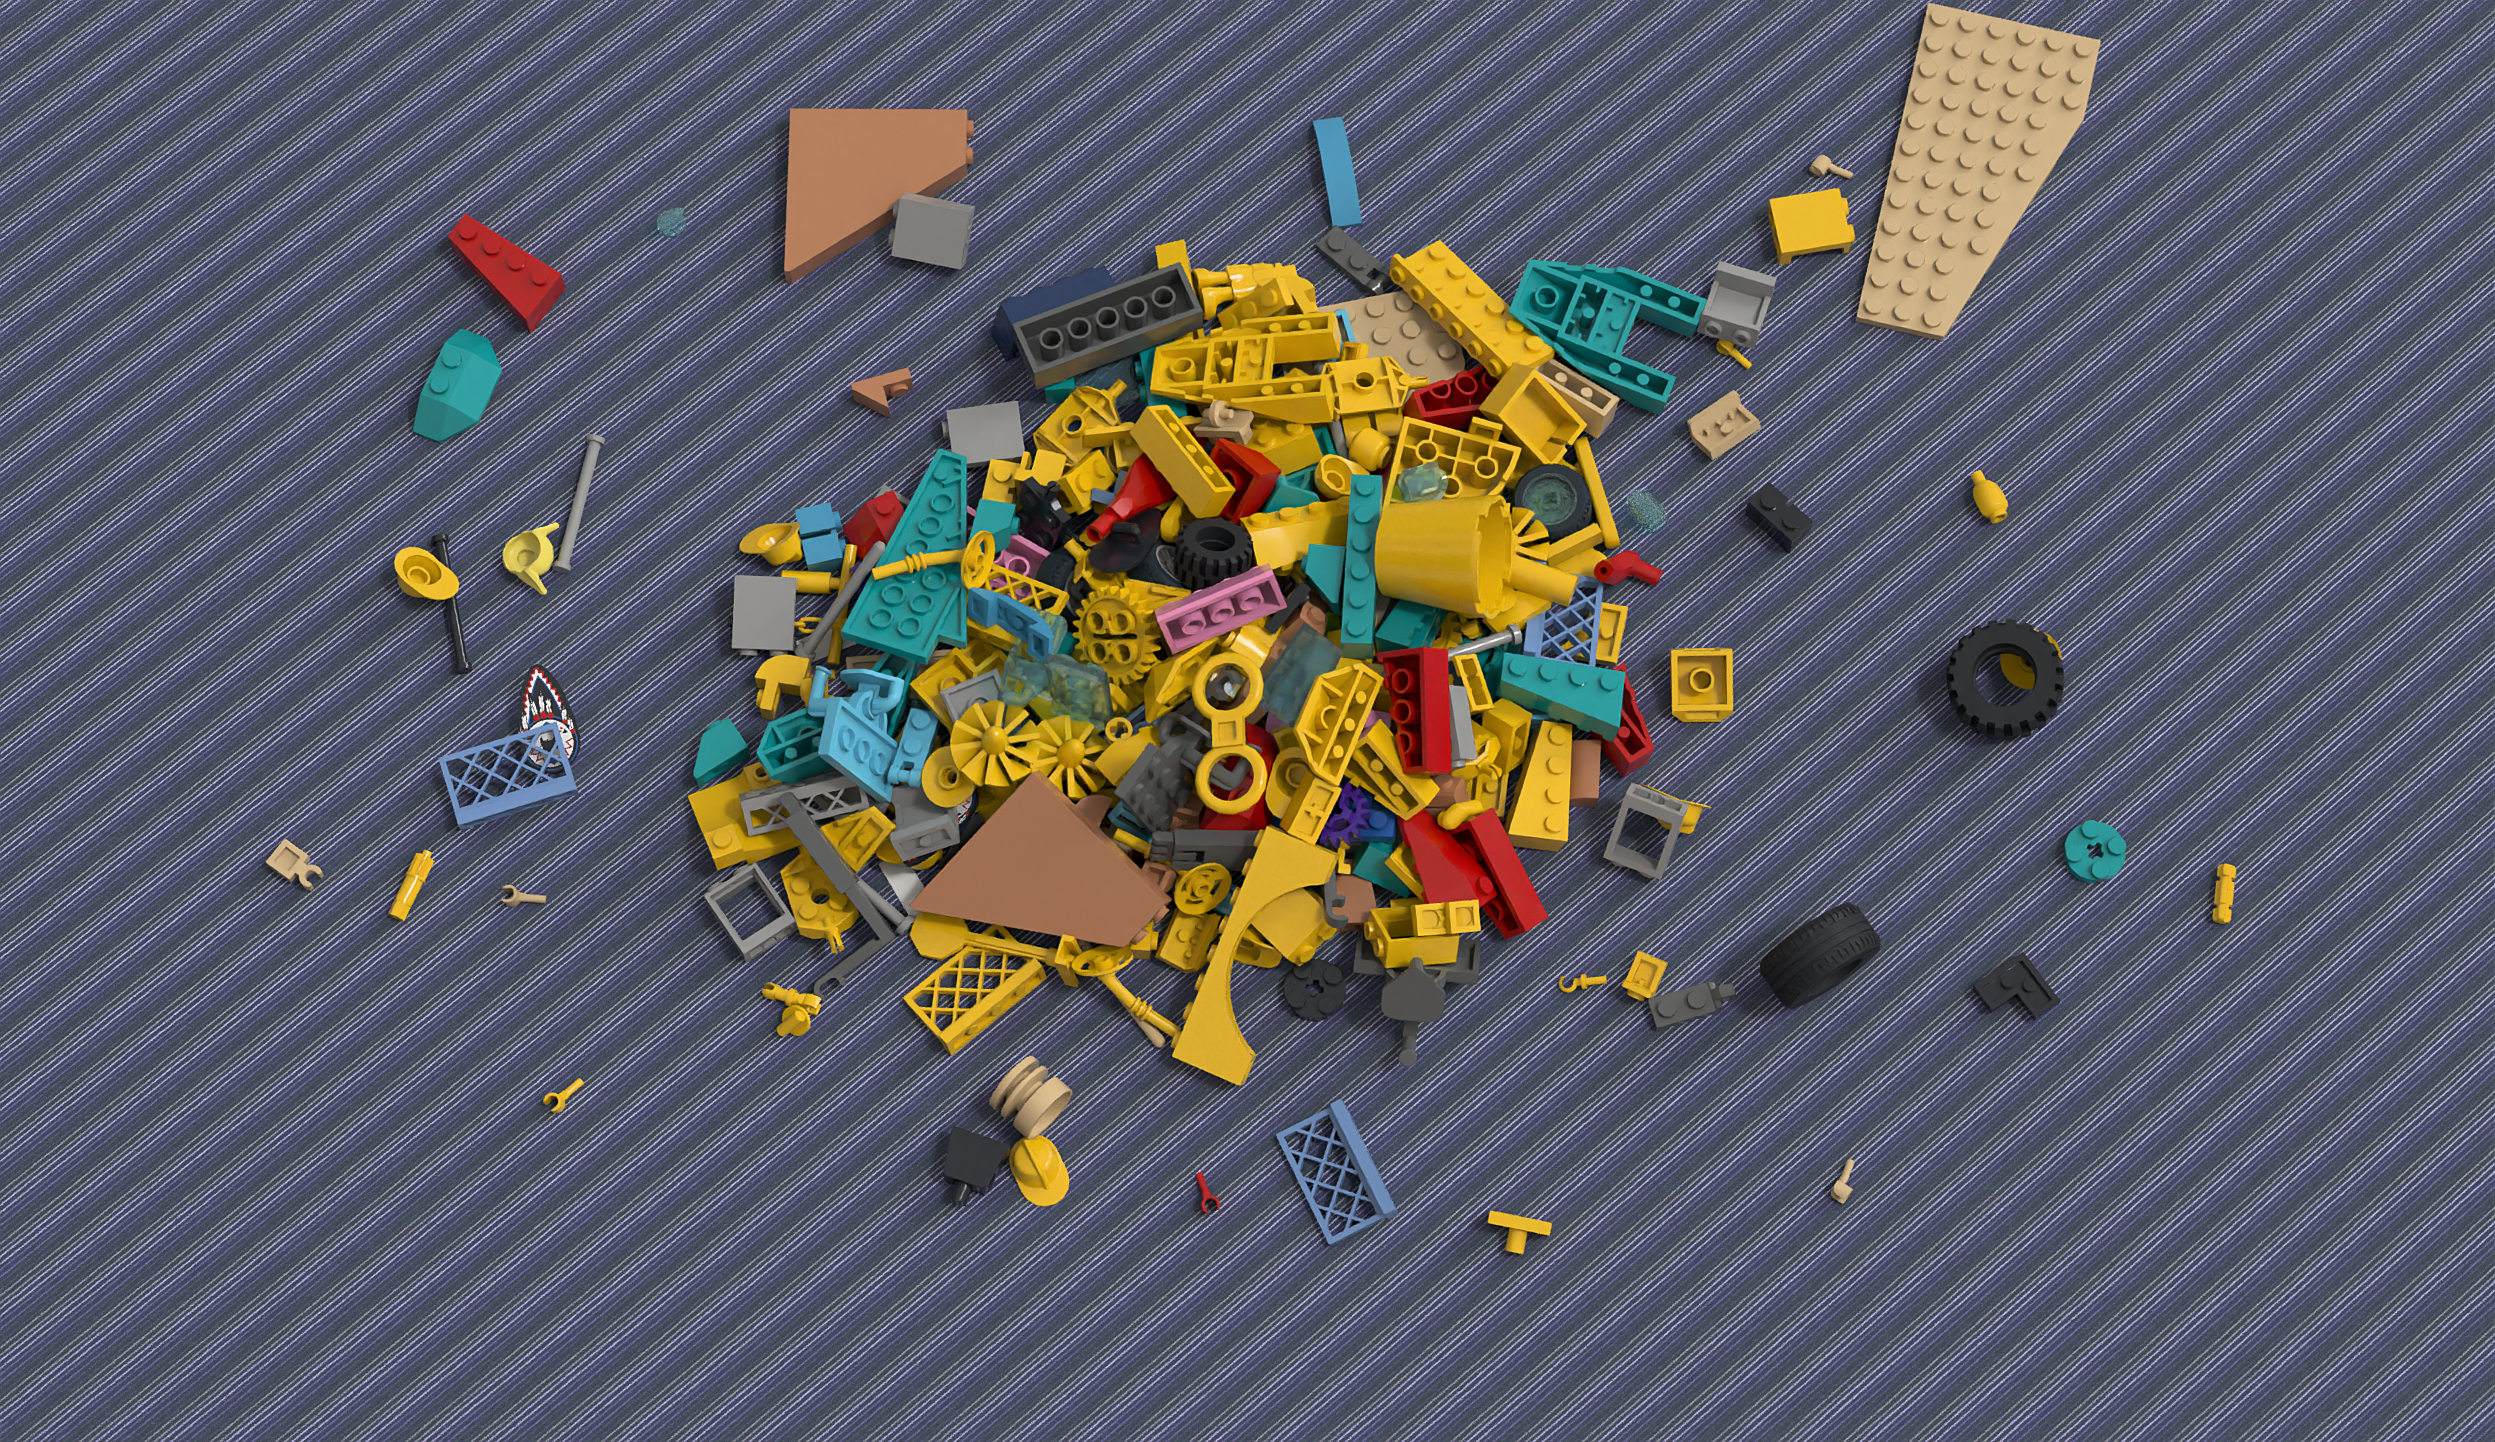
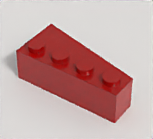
M467 214L462 217L448 235L453 252L487 285V288L506 305L507 309L523 323L530 333L534 331L566 289L561 273Z
M1480 364L1479 367L1470 371L1464 370L1457 373L1451 379L1446 381L1443 379L1412 392L1402 409L1403 417L1407 416L1454 430L1469 428L1473 416L1488 420L1478 408L1499 381L1492 377L1487 369Z
M1418 647L1376 653L1378 663L1383 664L1384 689L1389 690L1392 707L1389 708L1391 719L1395 720L1398 733L1395 735L1403 774L1422 776L1451 774L1448 649Z
M1493 807L1482 811L1478 815L1467 817L1455 829L1446 830L1483 868L1487 877L1491 880L1498 895L1482 905V908L1505 939L1527 932L1549 918Z

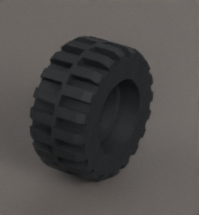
M2006 619V623H1997V620L1988 621V626L1981 628L1978 625L1971 629L1972 634L1968 637L1964 635L1958 641L1959 646L1957 649L1952 650L1949 657L1950 663L1946 670L1950 702L1963 723H1967L1970 729L1977 734L1982 732L1986 734L1987 738L1996 740V737H2004L2005 741L2014 740L2013 737L2022 735L2023 738L2030 736L2031 731L2036 728L2041 730L2046 726V721L2050 717L2053 718L2058 711L2057 706L2059 702H2062L2064 695V670L2062 660L2054 643L2051 644L2048 641L2047 635L2041 630L2039 632L2035 631L2033 625L2026 622L2023 625L2016 624V621L2013 619ZM2013 654L2022 657L2030 664L2034 672L2035 681L2032 692L2025 700L2012 706H1997L1987 702L1981 696L1976 684L1977 673L1980 666L1993 656Z

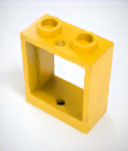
M1411 906L1369 909L1368 921L1364 923V935L1366 940H1370L1375 956L1380 958L1385 968L1408 967L1410 960L1414 957L1421 958L1424 965L1456 962L1459 944L1458 933L1391 939L1390 937L1413 936Z

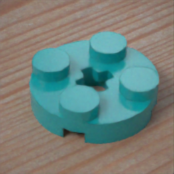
M2088 820L2074 828L2065 841L2063 855L2068 871L2074 877L2086 883L2111 880L2120 872L2124 864L2126 842L2113 827L2105 823ZM2099 847L2100 853L2103 856L2101 858L2096 856L2094 859H2091L2089 857L2090 851L2087 848Z

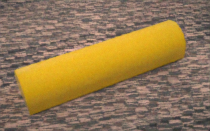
M1513 554L1510 583L1504 582L1503 585L1569 607L1579 582V576Z

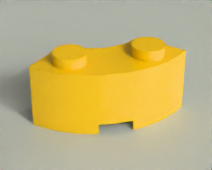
M1160 725L1139 728L1138 734L1125 741L1122 737L1119 738L1099 756L1094 765L1114 786L1118 787L1149 742L1160 749L1162 748L1157 737Z

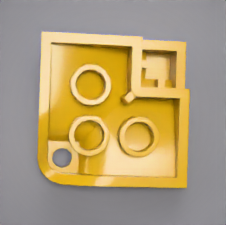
M976 638L967 644L966 649L959 650L955 647L909 683L910 689L945 725L950 735L954 725L940 696V691L997 668L1014 706L1024 708L1040 695L1039 689L1000 649L996 650L991 644Z
M760 762L743 768L742 773L733 779L688 795L689 802L717 871L744 860L750 865L802 845L790 827L749 836L739 794L782 784V781L770 780L768 775L758 777L766 773ZM777 805L770 806V808H772V809H774V810H775L776 807H777ZM783 805L779 813L788 818L790 813ZM763 808L750 811L753 827L766 824L772 814ZM776 817L773 822L779 821L781 819Z

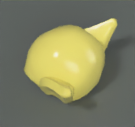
M556 522L531 531H523L521 534L510 539L505 544L502 552L504 567L509 572L516 574L522 581L533 587L541 595L547 594V590L539 576L549 571L554 560L553 546L546 536L559 528V524Z

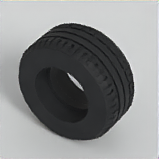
M1844 903L1826 911L1781 941L1761 960L1760 973L1783 1006L1794 1009L1816 999L1850 977L1878 953L1881 947L1880 937L1874 931L1865 915H1862L1863 913L1858 906Z

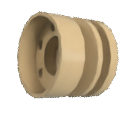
M1028 1056L1012 1068L1001 1080L989 1100V1105L994 1110L1002 1108L1001 1116L1003 1118H1009L1018 1112L1013 1126L1028 1140L1034 1139L1046 1130L1063 1111L1072 1096V1090L1058 1077H1053L1044 1083L1048 1074V1068L1045 1066L1038 1067L1039 1061L1034 1056Z

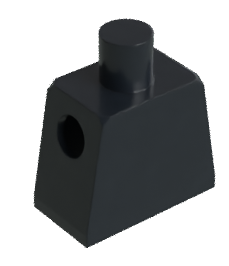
M953 1126L943 1171L944 1181L954 1185L949 1200L957 1205L966 1206L972 1192L986 1195L1010 1156L1009 1145Z

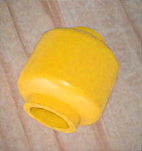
M1364 427L1358 433L1354 431L1346 444V447L1349 448L1350 461L1362 465L1371 472L1379 468L1384 469L1393 455V447H1391L1389 437L1371 427Z

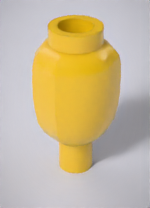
M1981 470L1975 471L1971 474L1975 484L1973 497L1983 517L1990 519L1993 524L2003 521L2008 516L2006 512L2008 501L2004 493L1996 483L1986 480Z

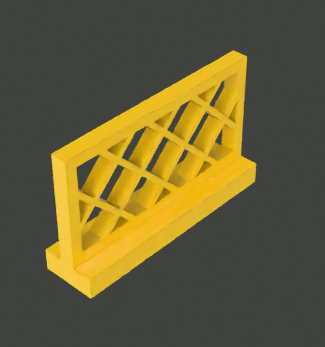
M996 564L992 565L991 571L984 582L987 590L1003 595L1010 593L1012 599L1016 601L1015 590L1025 586L1031 587L1033 595L1018 601L1026 606L1035 602L1037 614L1047 622L1051 629L1070 598L1069 594L1065 591ZM1001 576L1005 577L1008 585L993 591L990 581ZM1050 596L1058 598L1053 607L1042 611L1040 600ZM967 616V635L1036 663L1039 662V660L1027 653L1028 644L997 624L986 628Z
M993 924L982 933V935L993 937L999 932L1005 940L1017 942L1001 925ZM967 945L905 995L903 1000L940 1040L944 1048L952 1056L1047 979L1043 966L1036 958H1023L1027 963L1018 970H1007L1008 956L1013 955ZM970 955H981L980 969L964 968L965 959ZM1003 956L1002 969H985L986 957ZM946 974L958 975L956 988H941V978ZM963 975H979L978 989L961 988ZM984 976H1001L1000 985L995 989H983ZM922 994H934L932 1007H919L914 1000ZM939 994L955 995L954 1008H937ZM960 995H977L976 1004L970 1009L959 1008ZM936 1014L953 1015L952 1024L941 1031L935 1025Z

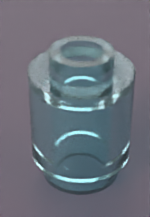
M1638 488L1626 498L1628 503L1625 509L1642 530H1647L1652 534L1663 527L1669 520L1665 515L1666 510L1648 489L1641 491Z

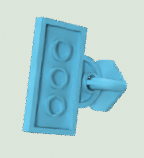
M817 665L807 710L814 718H824L823 731L818 742V756L879 803H890L894 784L888 782V773L890 766L893 765L899 743L887 735L886 712L896 707L900 702L905 681L868 669H846L841 671L840 679L854 689L856 693H853L851 697L823 698L828 677L832 676V672L825 667Z

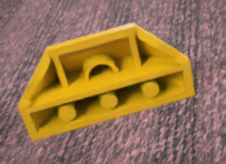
M1218 636L1175 654L1171 652L1164 661L1157 660V662L1151 665L1152 671L1147 672L1149 677L1143 687L1145 717L1148 723L1151 724L1192 697L1193 678L1199 667L1212 656L1220 654L1222 646L1220 645L1221 639Z
M1362 663L1317 675L1293 728V732L1311 772L1334 787H1338L1384 680L1382 676Z

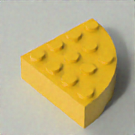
M1405 416L1399 428L1383 493L1382 514L1385 508L1393 503L1500 495L1515 469L1522 448Z

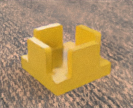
M1038 449L1033 467L1030 470L1032 463L1030 452L1024 451L1020 467L1016 469L1014 476L1017 496L1023 481L1031 476L1045 489L1050 481H1056L1058 485V480L1067 473L1063 472L1067 460L1066 456ZM1060 485L1056 497L1061 507L1064 508L1070 501Z

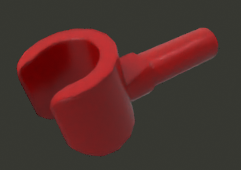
M1196 1173L1195 1177L1203 1198L1201 1210L1203 1213L1208 1214L1205 1208V1202L1208 1200H1213L1216 1203L1217 1210H1219L1220 1201L1217 1197L1211 1195L1203 1173Z

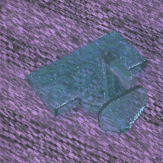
M1028 606L1050 626L1054 635L1053 654H1048L1045 663L1036 658L1033 659V662L1026 661L1024 641L1017 638L1004 666L997 700L1013 706H1022L1032 701L1035 697L1040 696L1051 701L1053 714L1059 716L1070 715L1071 720L1090 722L1095 728L1105 730L1107 723L1114 719L1107 672L1096 664L1089 663L1084 665L1078 663L1072 657L1065 654L1057 656L1068 628L1066 619L1060 615ZM1018 680L1024 685L1021 694L1014 692Z

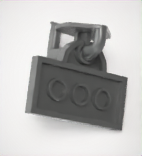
M1169 712L1158 728L1157 737L1162 748L1160 749L1149 742L1114 791L1118 799L1146 831L1152 835L1156 831H1166L1170 827L1173 815L1178 808L1185 805L1188 801L1192 787L1186 781L1185 776L1190 769L1196 772L1197 766L1204 756L1198 752L1202 745L1213 748L1212 735L1183 715ZM1176 725H1179L1186 731L1184 736L1172 737L1170 734ZM1250 743L1246 744L1258 753L1262 752L1261 747ZM1241 757L1232 772L1216 763L1210 771L1208 781L1225 791H1233L1240 785L1252 765L1247 759Z
M1358 929L1353 972L1362 973L1367 976H1385L1386 984L1382 989L1381 1009L1391 1019L1404 1020L1402 1049L1398 1056L1399 1062L1403 1066L1410 1067L1416 1063L1417 1055L1415 1050L1418 1022H1435L1443 1015L1445 992L1442 988H1444L1446 981L1455 982L1460 985L1478 984L1481 940L1459 938L1457 960L1454 963L1424 965L1421 958L1414 957L1410 960L1408 967L1385 968L1380 958L1375 956L1370 940H1366L1364 929ZM1413 935V936L1390 937V938H1391V939H1400V938H1412V937H1423V936H1414V935Z

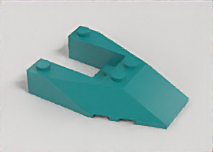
M1529 260L1508 314L1534 335L1540 337L1548 346H1552V349L1580 372L1629 403L1661 416L1676 377L1621 356L1622 350L1636 317L1692 338L1707 300L1625 267L1618 266L1615 269L1598 267V265L1594 264L1577 266L1567 265V262Z

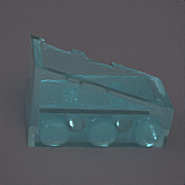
M1303 623L1263 678V694L1258 705L1293 729L1315 677L1334 671L1343 651L1322 634Z

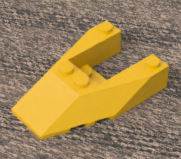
M1335 311L1245 319L1241 321V326L1225 331H1223L1222 327L1211 330L1209 336L1193 340V337L1190 336L1156 347L1150 385L1151 394L1210 408L1213 401L1222 400L1228 409L1252 411L1256 417L1299 424L1332 422L1335 400L1328 374L1272 379L1273 364L1339 358L1342 337Z

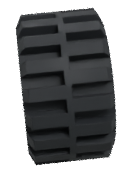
M1204 517L1203 520H1192V523H1186L1183 525V529H1180L1178 532L1173 564L1174 573L1180 582H1185V586L1195 588L1196 591L1204 590L1220 583L1224 579L1249 571L1251 567L1252 537L1249 533H1246V529L1242 526H1237L1233 521H1225L1223 518L1212 519L1211 517Z

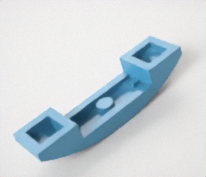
M1342 117L1313 121L1316 144L1320 154L1332 228L1335 225L1339 228L1362 225L1359 199Z
M977 587L969 588L967 616L986 628L997 624L1027 643V653L1047 666L1052 664L1054 635L1050 626L1039 614L1021 602L1003 594Z

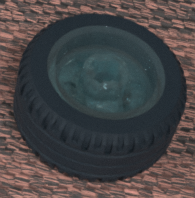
M1548 463L1533 467L1532 470L1530 469L1521 476L1511 496V508H1526L1535 513L1522 529L1521 533L1523 535L1536 519L1546 527L1549 537L1534 540L1533 542L1537 544L1549 542L1551 545L1586 528L1592 514L1590 492L1584 479L1573 469L1561 464Z

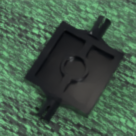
M1031 476L1023 481L1015 501V517L1020 518L1019 529L1027 535V540L1051 553L1060 548L1072 517L1061 507L1056 495L1060 485H1057L1056 481H1050L1045 489Z

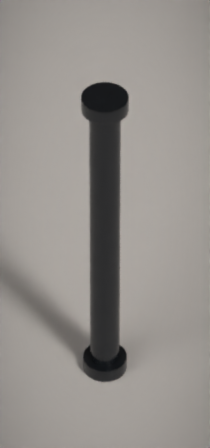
M447 534L434 535L431 537V544L435 546L437 560L452 571L447 544L450 542L449 536ZM455 594L453 597L445 600L456 661V664L453 666L454 673L461 675L470 673L473 669L472 664L468 662Z

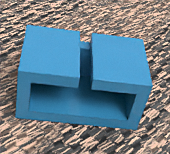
M830 502L795 510L797 522L800 523L799 532L808 571L828 572L842 569L846 542L845 539H838L837 530L842 529L839 512H832Z

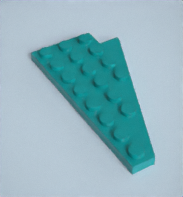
M938 448L875 568L904 560L907 555L911 558L914 553L918 556V552L927 554L963 550L967 547L966 456ZM960 563L930 565L925 570L920 568V571L916 572L914 569L911 574L907 571L874 580L871 574L841 630L842 639L927 665L938 642L966 649L967 589L962 584Z

